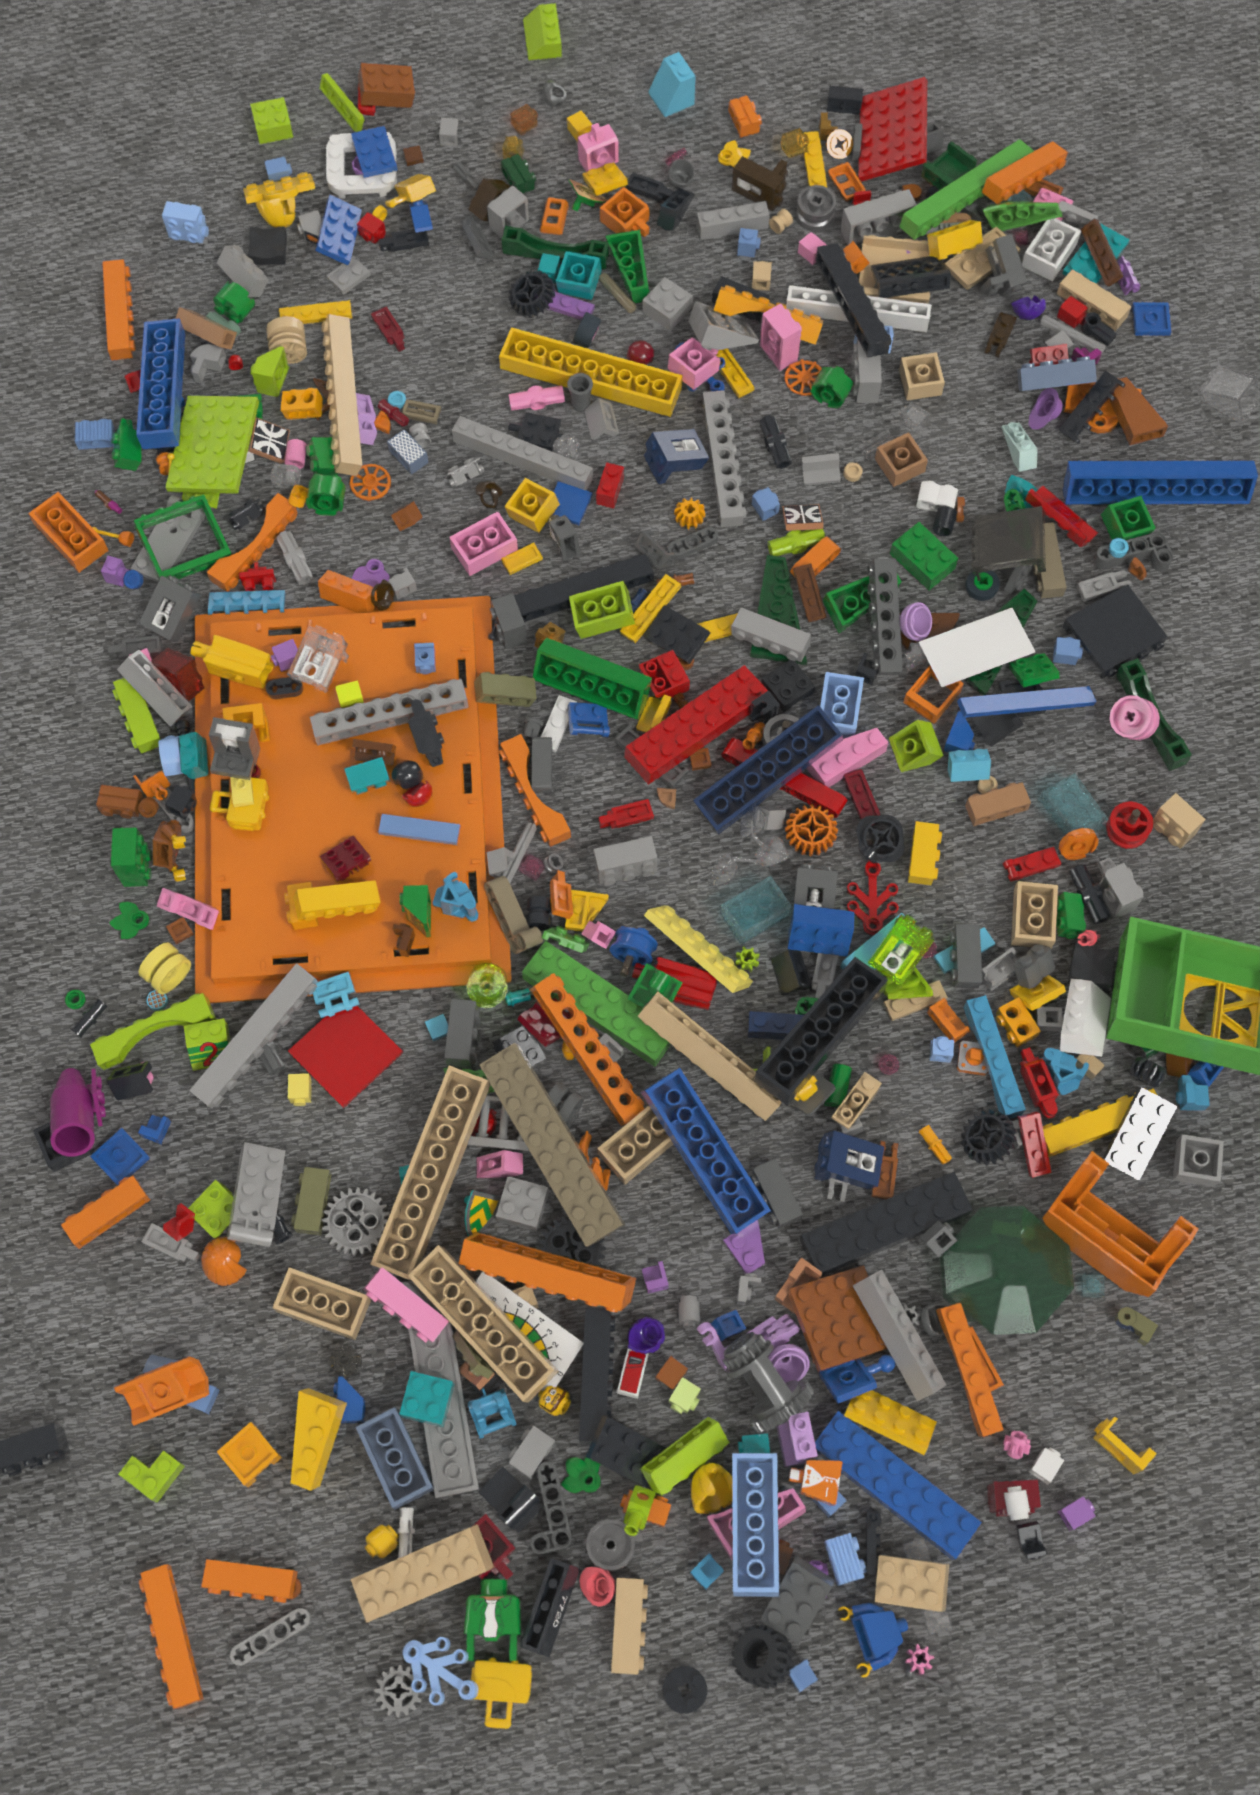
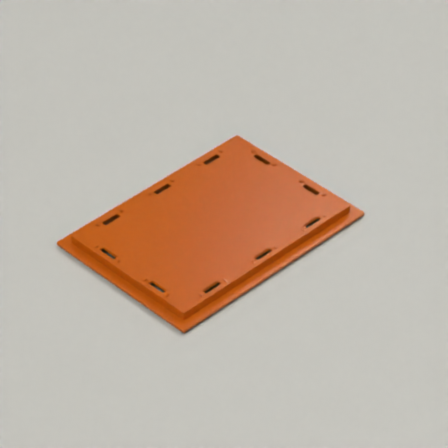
M490 596L393 602L388 609L379 611L376 606L370 613H359L339 605L284 609V613H280V609L267 610V613H263L262 610L249 611V614L232 612L230 614L216 613L213 615L201 614L195 616V641L209 646L213 643V636L218 635L249 645L271 656L274 655L271 647L293 639L300 656L305 645L315 650L309 662L313 661L312 658L315 657L317 652L323 653L324 656L320 662L321 667L325 661L326 654L336 659L324 687L296 676L293 673L295 667L281 672L279 665H274L267 677L266 684L273 679L297 677L301 680L304 687L302 694L296 697L272 699L266 692V685L262 689L229 680V703L221 704V677L208 673L203 659L195 657V732L206 739L208 775L195 779V797L197 800L195 807V899L219 910L213 930L195 922V994L203 993L210 1003L266 1000L295 965H273V959L308 956V963L297 964L311 974L318 982L349 972L356 991L354 993L510 983L512 981L510 944L504 936L484 890L485 882L495 879V877L489 875L487 852L504 847L497 705L476 702L474 681L480 673L490 672L495 674L493 640L488 638L492 632V616L489 610L491 608ZM416 622L414 627L383 628V623ZM301 628L302 633L269 636V630ZM322 636L329 638L331 642L323 639ZM434 643L436 672L429 674L416 673L414 644ZM458 660H466L467 688H464L469 708L436 716L438 725L435 726L437 733L441 732L444 739V744H441L443 764L432 767L426 755L418 752L408 723L317 746L310 717L320 712L327 713L336 708H341L336 686L358 680L363 701L367 703L376 698L383 699L396 693L403 694L412 689H423L432 684L447 683V681L452 679L459 680ZM316 668L310 669L308 675H313L316 672ZM293 684L292 690L296 689V684ZM277 686L273 687V693L277 692ZM443 695L442 698H448L450 695ZM426 699V700H424L423 702H424V703H428V702H430L431 700H430V699ZM262 703L268 718L270 741L261 742L259 728L255 729L260 745L256 764L261 770L259 779H265L269 787V800L266 801L264 809L266 817L262 819L260 830H238L229 826L226 820L227 813L210 811L212 794L215 790L221 791V780H229V792H232L230 777L211 774L210 772L215 752L209 738V732L213 717L223 719L222 708ZM406 704L404 707H411V704ZM387 709L385 712H391L393 709ZM370 713L366 717H372L374 714ZM350 718L347 721L352 722L355 718ZM331 723L328 726L333 727L336 723ZM353 739L396 746L394 764H385L390 782L386 783L387 786L375 789V786L367 788L368 792L359 795L356 792H351L344 768L365 762L355 760L356 748L352 747ZM411 760L419 764L423 772L422 782L426 784L425 781L427 780L433 790L428 803L420 807H412L402 798V795L410 788L403 789L393 781L391 774L397 763ZM463 764H471L472 793L465 794ZM221 796L218 804L219 808H221ZM382 814L460 824L457 845L379 835ZM354 835L371 856L372 861L369 862L368 866L359 869L358 872L353 868V875L348 871L350 876L344 879V881L340 880L337 882L333 876L334 874L320 856ZM453 872H456L458 875L453 881H462L463 884L466 883L468 888V873L476 872L478 899L476 910L479 917L474 922L469 921L466 917L458 918L443 914L442 908L433 905L437 888L443 886V879ZM376 881L381 903L373 913L365 914L364 912H358L351 916L341 914L333 918L317 917L318 926L294 930L292 923H288L287 912L290 911V907L286 905L284 893H288L287 885L311 882L313 887ZM428 885L431 896V937H426L407 919L406 913L402 912L399 895L403 893V886ZM222 889H230V920L222 921ZM401 923L410 925L415 933L411 949L429 948V954L394 957V950H398L397 941L400 935L394 933L393 925H400Z

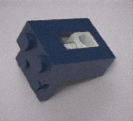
M695 429L652 432L645 443L647 451L644 457L658 484H664L672 472L700 470L709 459Z
M837 1131L824 1133L818 1145L819 1155L814 1167V1179L823 1181L832 1178L865 1189L878 1187L884 1146Z

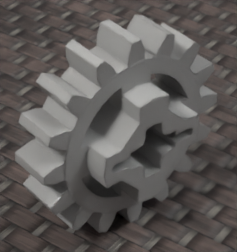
M399 1665L398 1671H396L392 1666L390 1667V1674L383 1671L384 1679L376 1681L381 1686L374 1689V1692L380 1693V1697L375 1700L376 1702L382 1701L383 1704L380 1709L388 1708L387 1715L391 1716L393 1711L396 1712V1717H400L402 1711L408 1716L409 1709L411 1708L416 1711L415 1703H422L423 1701L418 1696L424 1692H414L412 1687H409L405 1682V1676L411 1681L414 1680L413 1674H410L411 1667L403 1671V1665ZM396 1676L395 1682L390 1687H385L387 1682ZM420 1681L416 1684L418 1690H420L419 1686L422 1684ZM399 1684H401V1688L410 1691L401 1694L400 1698H398V1694L389 1692V1690L397 1689ZM385 1695H390L394 1700V1706L387 1701ZM409 1695L413 1696L411 1702L403 1707L404 1700Z

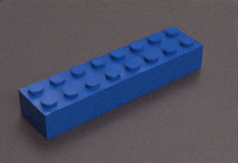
M180 318L144 322L136 434L142 449L179 446L185 331Z
M680 1068L672 1071L641 1092L731 1234L739 1233L771 1211Z
M839 1411L815 1442L816 1451L825 1461H842L841 1473L951 1560L957 1559L982 1523L850 1419L844 1417Z

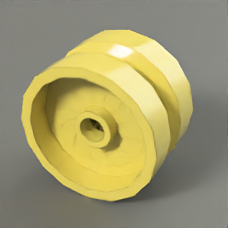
M167 942L157 946L148 954L140 965L138 972L139 976L146 982L151 983L152 987L159 994H166L184 980L190 971L191 961L184 955L179 954L178 949Z

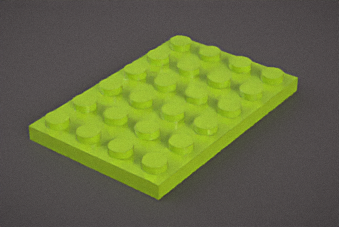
M187 397L180 426L179 446H175V458L171 462L165 486L168 492L238 494L259 405L257 397Z

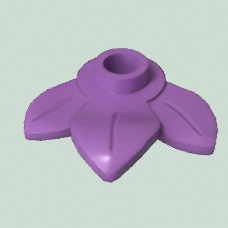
M371 559L367 562L366 566L357 568L352 576V579L372 587L379 584L383 579L387 581L390 579L389 574L384 571L383 563L377 559Z

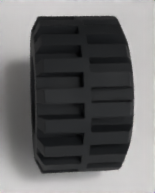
M752 1625V1629L749 1627L745 1628V1633H740L737 1636L739 1638L738 1642L734 1641L735 1651H731V1656L734 1657L732 1666L736 1667V1674L741 1676L740 1678L743 1681L764 1689H769V1686L772 1688L777 1687V1682L782 1684L785 1681L783 1677L785 1675L789 1676L791 1673L788 1671L789 1667H793L794 1662L791 1661V1658L794 1657V1652L790 1651L792 1648L791 1643L787 1641L788 1638L765 1625ZM767 1645L769 1649L768 1659L762 1667L758 1668L756 1663L757 1654L762 1647Z

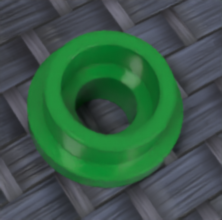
M71 990L65 997L66 1005L73 1010L80 1009L86 1002V997L80 990ZM75 997H78V998H79V1001L76 1002V1003H73V1002H72L73 999H74Z

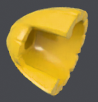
M295 197L283 201L280 198L255 202L261 216L274 228L279 226H285L286 228L295 219Z
M708 1463L701 1466L695 1472L691 1482V1500L694 1510L700 1514H709L710 1512L720 1511L721 1507L726 1508L732 1504L733 1478L721 1465Z

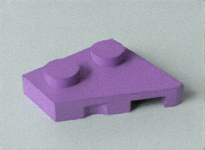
M758 1220L739 1233L731 1234L723 1240L745 1273H752L765 1264Z

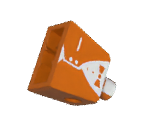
M806 1460L804 1470L791 1467L789 1481L801 1483L800 1494L827 1505L835 1506L843 1462Z

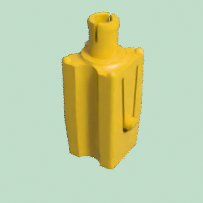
M218 635L213 636L214 640L210 646L199 641L193 643L191 655L203 659L208 673L237 683L264 689L267 677L274 667L273 662H270V654Z

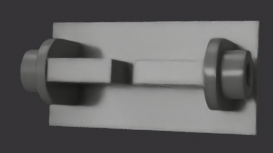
M470 458L464 462V466L450 468L445 478H451L449 480L451 487H457L467 482L465 474L468 475L470 480L482 475L484 468L482 465H478L480 458L476 460Z

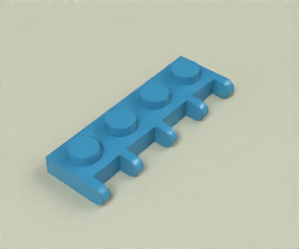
M285 590L210 592L208 615H213V611H225V614H230L231 610H244V614H249V610L263 609V613H267L268 609H280V613H284Z

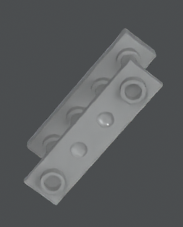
M486 1096L481 1109L479 1131L476 1133V1137H470L467 1145L530 1151L520 1133L517 1141L509 1140V1136H507L509 1115L503 1105L499 1135H496V1139L488 1138L487 1125L490 1102L501 1103L498 1097Z

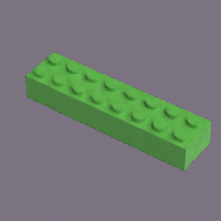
M545 941L522 971L523 980L535 986L553 973L559 976L564 983L563 987L566 992L574 997L578 1010H582L586 1015V1022L604 1034L607 1033L613 1040L656 1067L671 1046V1043L660 1037L654 1029L643 1023L638 1017L643 1007L628 1000L629 995ZM551 992V997L559 1001V996Z

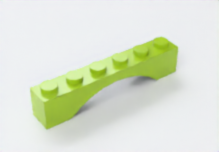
M198 993L190 996L184 1002L172 1004L169 1009L154 1012L149 1018L136 1020L129 1027L119 1028L109 1036H101L91 1043L90 1046L98 1066L106 1070L122 1063L131 1049L140 1040L156 1030L217 1019L209 999L203 993Z

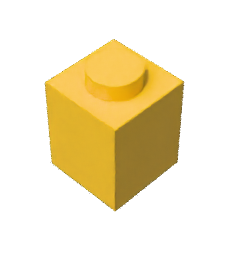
M582 111L567 118V129L577 142L579 136L591 132L592 123Z

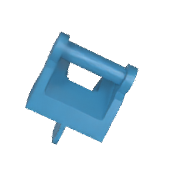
M453 872L443 879L444 885L437 888L433 905L442 908L443 914L458 918L466 917L469 921L474 922L479 917L476 910V901L466 883L463 884L462 881L459 882L458 880L453 881L458 877L457 873Z
M1047 1048L1042 1059L1046 1063L1056 1090H1059L1061 1095L1077 1090L1080 1081L1088 1070L1089 1064L1085 1062L1082 1069H1078L1075 1066L1077 1059L1074 1056L1061 1052L1058 1049Z
M483 1387L484 1396L467 1402L480 1439L484 1438L485 1434L511 1424L512 1426L517 1425L504 1388L486 1394ZM497 1412L500 1413L502 1419L486 1425V1416Z

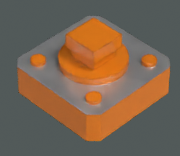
M962 1041L960 1043L957 1070L959 1072L984 1076L988 1073V1067L979 1043Z

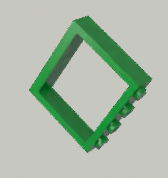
M204 494L197 497L192 496L184 502H175L168 508H159L154 513L149 515L143 514L140 518L134 520V527L158 580H160L161 576L169 577V575L182 579L211 568L218 559L231 556V551ZM202 508L220 550L162 571L143 530Z

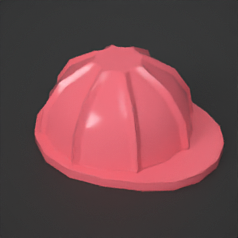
M587 1567L580 1575V1588L592 1605L597 1607L606 1606L614 1594H616V1580H614L608 1570L600 1567Z

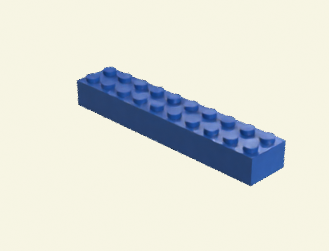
M1068 461L1063 484V495L1065 504H1114L1138 496H1142L1145 504H1250L1258 473L1254 461Z

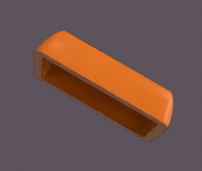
M848 162L828 170L830 178L846 202L853 199L854 193L847 196L844 192L845 189L853 187L856 192L865 191L863 184ZM843 174L846 175L848 181L841 184L838 183L836 177Z
M547 198L540 232L562 235L569 207L566 200ZM550 204H561V209H551ZM547 217H558V222L556 224L547 223Z

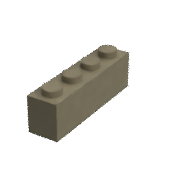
M1054 522L1032 524L1030 532L1033 545L1030 549V554L1036 557L1033 565L1034 576L1037 575L1038 580L1036 581V590L1040 592L1041 598L1063 597L1067 587Z

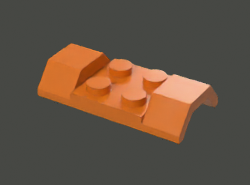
M189 1356L139 1375L128 1382L115 1386L114 1390L124 1395L131 1408L132 1424L134 1426L208 1396L209 1379L199 1360Z

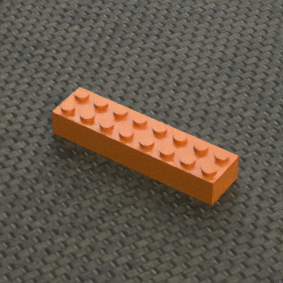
M479 1232L464 1239L459 1264L464 1265L467 1270L477 1271L478 1269L485 1271V1275L497 1277L498 1275L505 1277V1280L508 1282L516 1283L519 1281L525 1283V1286L528 1288H543L546 1293L554 1295L560 1293L569 1300H584L587 1305H601L610 1312L621 1311L631 1303L636 1278Z

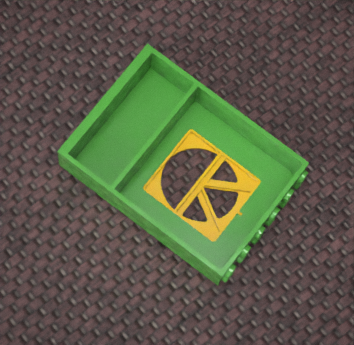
M1130 916L1120 938L1106 1039L1260 1075V947ZM1202 986H1216L1211 1036L1197 1031L1188 1022L1184 1014L1185 997L1192 990ZM1225 989L1237 994L1242 1001L1224 1005ZM1249 1008L1251 1025L1248 1031L1225 1013ZM1221 1023L1238 1034L1239 1037L1230 1040L1220 1039Z

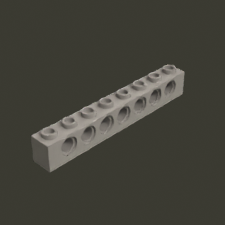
M724 390L703 392L702 403L720 526L743 525V518H746V508L742 507L741 502H744L743 491L739 490L741 476L737 475L739 462L734 457V455H737L736 444H732L734 429L730 428L732 416L727 410L730 408L729 397H725Z
M452 679L447 681V683L432 684L427 688L412 689L407 693H396L387 698H376L371 702L356 703L351 707L336 708L327 713H317L310 717L317 746L406 724L414 714L412 707L406 708L404 706L412 704L411 702L415 699H420L425 711H430L435 716L469 708L462 679ZM443 695H450L448 698H442ZM426 699H430V700H431V701L428 702V703H424V702H423V701L426 700ZM387 709H393L391 712H385ZM370 713L374 714L372 717H366ZM350 718H355L352 722L347 721ZM331 723H336L333 727L328 726Z

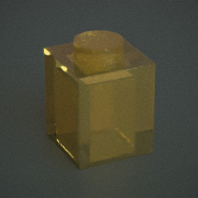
M801 128L782 134L781 149L788 158L807 152L809 138Z

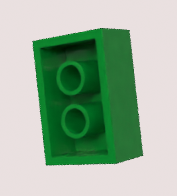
M920 522L893 542L890 555L929 591L954 571L958 562V557Z
M113 828L112 869L124 887L148 886V880H151L152 876L151 868H149V861H152V850H149L143 835L140 834L137 828Z

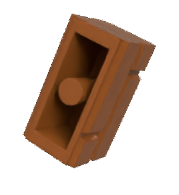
M101 785L96 806L101 814L105 816L117 814L123 818L131 819L132 816L139 817L138 804L143 799V795L138 789Z

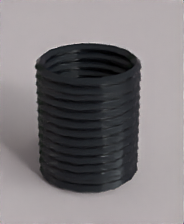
M941 506L937 509L932 528L935 534L943 537L952 534L957 516L956 510L949 506Z

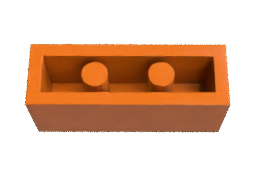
M327 570L318 580L320 598L359 613H370L376 607L371 601L373 587L330 570ZM375 591L374 598L377 602V593Z

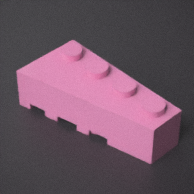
M384 1268L378 1269L363 1288L367 1292L366 1296L374 1302L379 1301L384 1305L383 1309L391 1316L394 1314L401 1319L399 1322L407 1329L412 1327L418 1332L416 1336L425 1343L428 1340L434 1342L449 1322Z
M794 1488L778 1493L779 1530L806 1513V1507ZM733 1508L716 1515L707 1516L710 1526L731 1560L733 1559Z

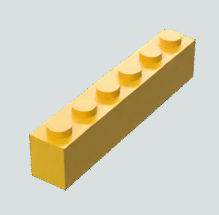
M1154 1089L1148 1090L1149 1092L1157 1095ZM1128 1095L1118 1098L1117 1102L1111 1105L1109 1102L1099 1105L1098 1109L1092 1112L1090 1109L1080 1112L1076 1118L1072 1119L1069 1116L1060 1120V1123L1053 1126V1123L1043 1126L1048 1157L1115 1133L1134 1096L1128 1097Z

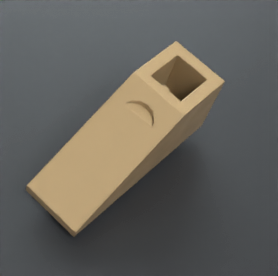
M864 1072L831 1118L849 1130L873 1100L882 1083Z

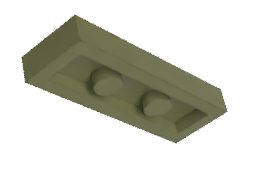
M457 1330L452 1337L456 1342V1348L463 1354L462 1358L469 1364V1370L477 1377L481 1375L489 1379L494 1373L491 1367Z

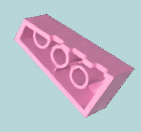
M878 728L868 730L843 739L842 742L806 769L816 781L831 787L842 780L844 774L858 770L885 753L888 741Z

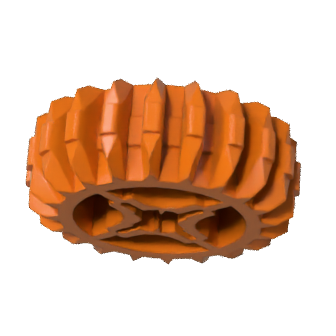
M813 804L810 805V809H807L805 805L802 806V810L799 808L795 809V813H791L790 819L786 821L785 832L787 833L786 840H790L789 845H795V852L802 849V855L809 851L810 857L813 855V851L818 856L821 850L826 853L828 847L831 848L833 841L837 839L835 834L838 833V828H836L837 822L832 821L834 818L833 814L827 815L828 810L821 811V806L814 809ZM809 818L808 822L797 825L800 821ZM811 824H812V829H813V831H814L813 834H812V836H811V832H810V829H809ZM826 835L822 840L814 842L815 838Z

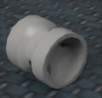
M417 423L410 427L411 437L422 448L428 447L431 444V438L427 434L428 429L425 424Z

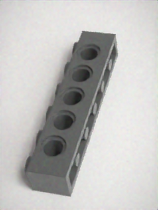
M873 559L868 563L866 569L867 576H869L867 590L871 601L869 603V613L872 619L870 622V632H872L873 636L871 650L874 654L872 669L877 671L876 676L898 675L903 672L896 559ZM879 576L884 578V584L879 581ZM880 594L885 597V602L880 600ZM881 613L885 614L886 621L881 619ZM882 632L887 634V640L883 639ZM883 651L888 653V659L884 658Z

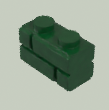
M516 154L511 156V158L508 157L501 161V171L510 186H514L522 194L535 189L536 177L533 171L530 172L528 170L529 166L526 159L522 160L521 156Z

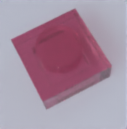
M683 147L665 160L666 164L671 166L673 161L684 159L683 157L687 154L686 149Z
M529 854L520 867L519 872L537 881L545 869L543 861Z

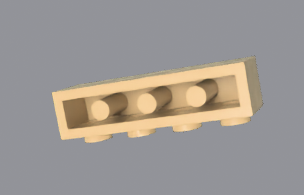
M1074 270L1068 273L1058 288L1057 295L1065 300L1070 296L1074 297L1088 307L1087 314L1091 312L1099 314L1101 321L1114 331L1126 320L1131 306L1125 301L1120 300L1111 292L1104 290Z
M617 1578L611 1673L639 1675V1670H643L644 1656H640V1646H645V1632H641V1622L646 1623L647 1608H642L643 1599H647L648 1585H643L644 1579Z

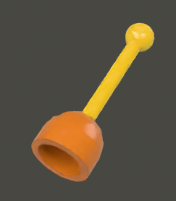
M92 527L98 534L118 538L120 544L131 547L134 542L133 532L124 531L118 535Z

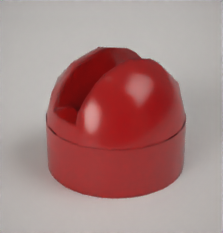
M239 355L230 356L228 360L229 368L231 370L242 369V358Z

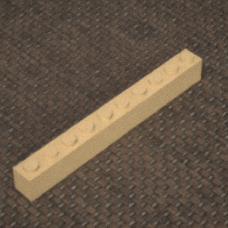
M329 314L326 321H323L321 329L324 332L325 375L328 377L326 389L329 390L327 403L330 405V434L333 438L331 449L334 450L332 463L335 465V473L357 476L362 467L350 320L346 317Z

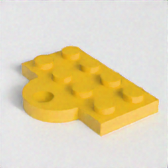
M303 172L297 174L298 177L291 178L290 176H285L275 182L267 180L261 185L249 184L246 188H243L246 202L249 204L280 198L281 201L293 198L299 192L315 189L312 175Z

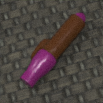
M95 490V496L104 502V506L109 510L116 511L118 514L122 512V509L115 501L111 500L102 491Z

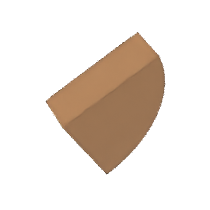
M657 788V796L661 800L660 802L670 809H675L676 789Z

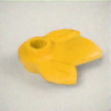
M735 140L725 144L724 149L719 153L718 161L722 165L734 167L742 156L749 158L751 150L738 148Z

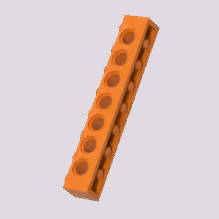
M553 973L533 986L530 991L620 1126H623L644 1110V1102L638 1095L634 1094L631 1082L627 1078L624 1079L620 1073V1066L617 1062L612 1061L608 1048L600 1043L598 1033L593 1027L590 1028L586 1022V1015L582 1010H578L574 997L564 989L562 979ZM551 992L559 996L558 1002L551 999ZM563 1009L570 1012V1019L563 1017ZM575 1026L581 1029V1036L575 1035ZM586 1044H590L593 1047L592 1054L585 1050ZM597 1061L604 1063L605 1068L603 1071L597 1068ZM609 1078H613L615 1080V1088L609 1086ZM621 1095H624L627 1098L626 1105L621 1104Z

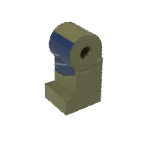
M1129 1307L1122 1308L1115 1316L1116 1324L1120 1328L1129 1329L1140 1336L1137 1342L1143 1346L1148 1344L1158 1327L1156 1323Z

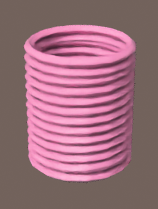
M291 439L287 442L284 462L287 467L291 469H301L304 467L307 446L304 441Z

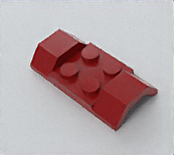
M1042 486L1037 492L1033 489H1030L1025 500L1037 511H1043L1049 518H1054L1060 528L1069 530L1066 536L1079 547L1086 546L1098 534L1095 529L1045 486Z

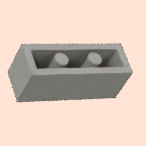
M237 245L224 246L217 264L233 282L241 285L248 291V297H260L269 279L253 263V260L243 252L241 247Z

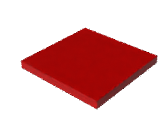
M358 1006L352 1007L353 1009L349 1011L337 1012L332 1017H324L288 1050V1053L343 1109L403 1054V1051Z

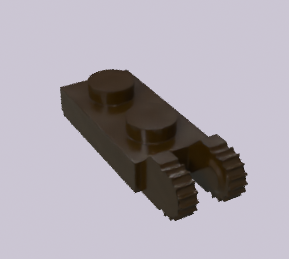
M1000 312L985 349L986 354H989L992 345L998 346L995 357H1000L1014 328L1017 317Z

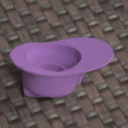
M1047 388L1039 395L1029 416V426L1032 429H1040L1060 415L1063 406L1055 389Z

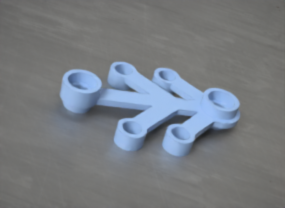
M439 1637L435 1642L424 1645L419 1641L412 1640L403 1649L405 1661L412 1666L414 1680L411 1687L416 1693L424 1692L427 1688V1683L423 1679L421 1664L427 1667L432 1691L429 1701L432 1705H441L445 1700V1696L441 1692L439 1676L457 1688L460 1697L465 1700L474 1699L479 1691L476 1682L472 1680L463 1681L444 1668V1666L455 1663H466L468 1653L465 1650L458 1649L451 1655L436 1659L426 1655L437 1650L447 1651L450 1648V1640L446 1637ZM442 1640L446 1643L443 1649L440 1647ZM412 1648H415L416 1654L412 1657L410 1652ZM460 1652L463 1653V1659L461 1661L458 1660V1654ZM418 1681L422 1683L420 1690L416 1687ZM466 1685L470 1688V1691L467 1695L464 1693V1687ZM435 1694H439L440 1700L438 1702H435L434 1700Z

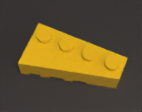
M310 1388L299 1391L291 1474L292 1484L309 1491L320 1487L347 1405L346 1402Z

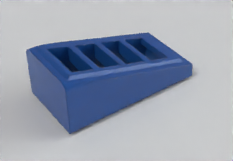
M1199 1061L1191 1068L1188 1075L1191 1076L1192 1081L1197 1085H1208L1210 1087L1224 1067Z

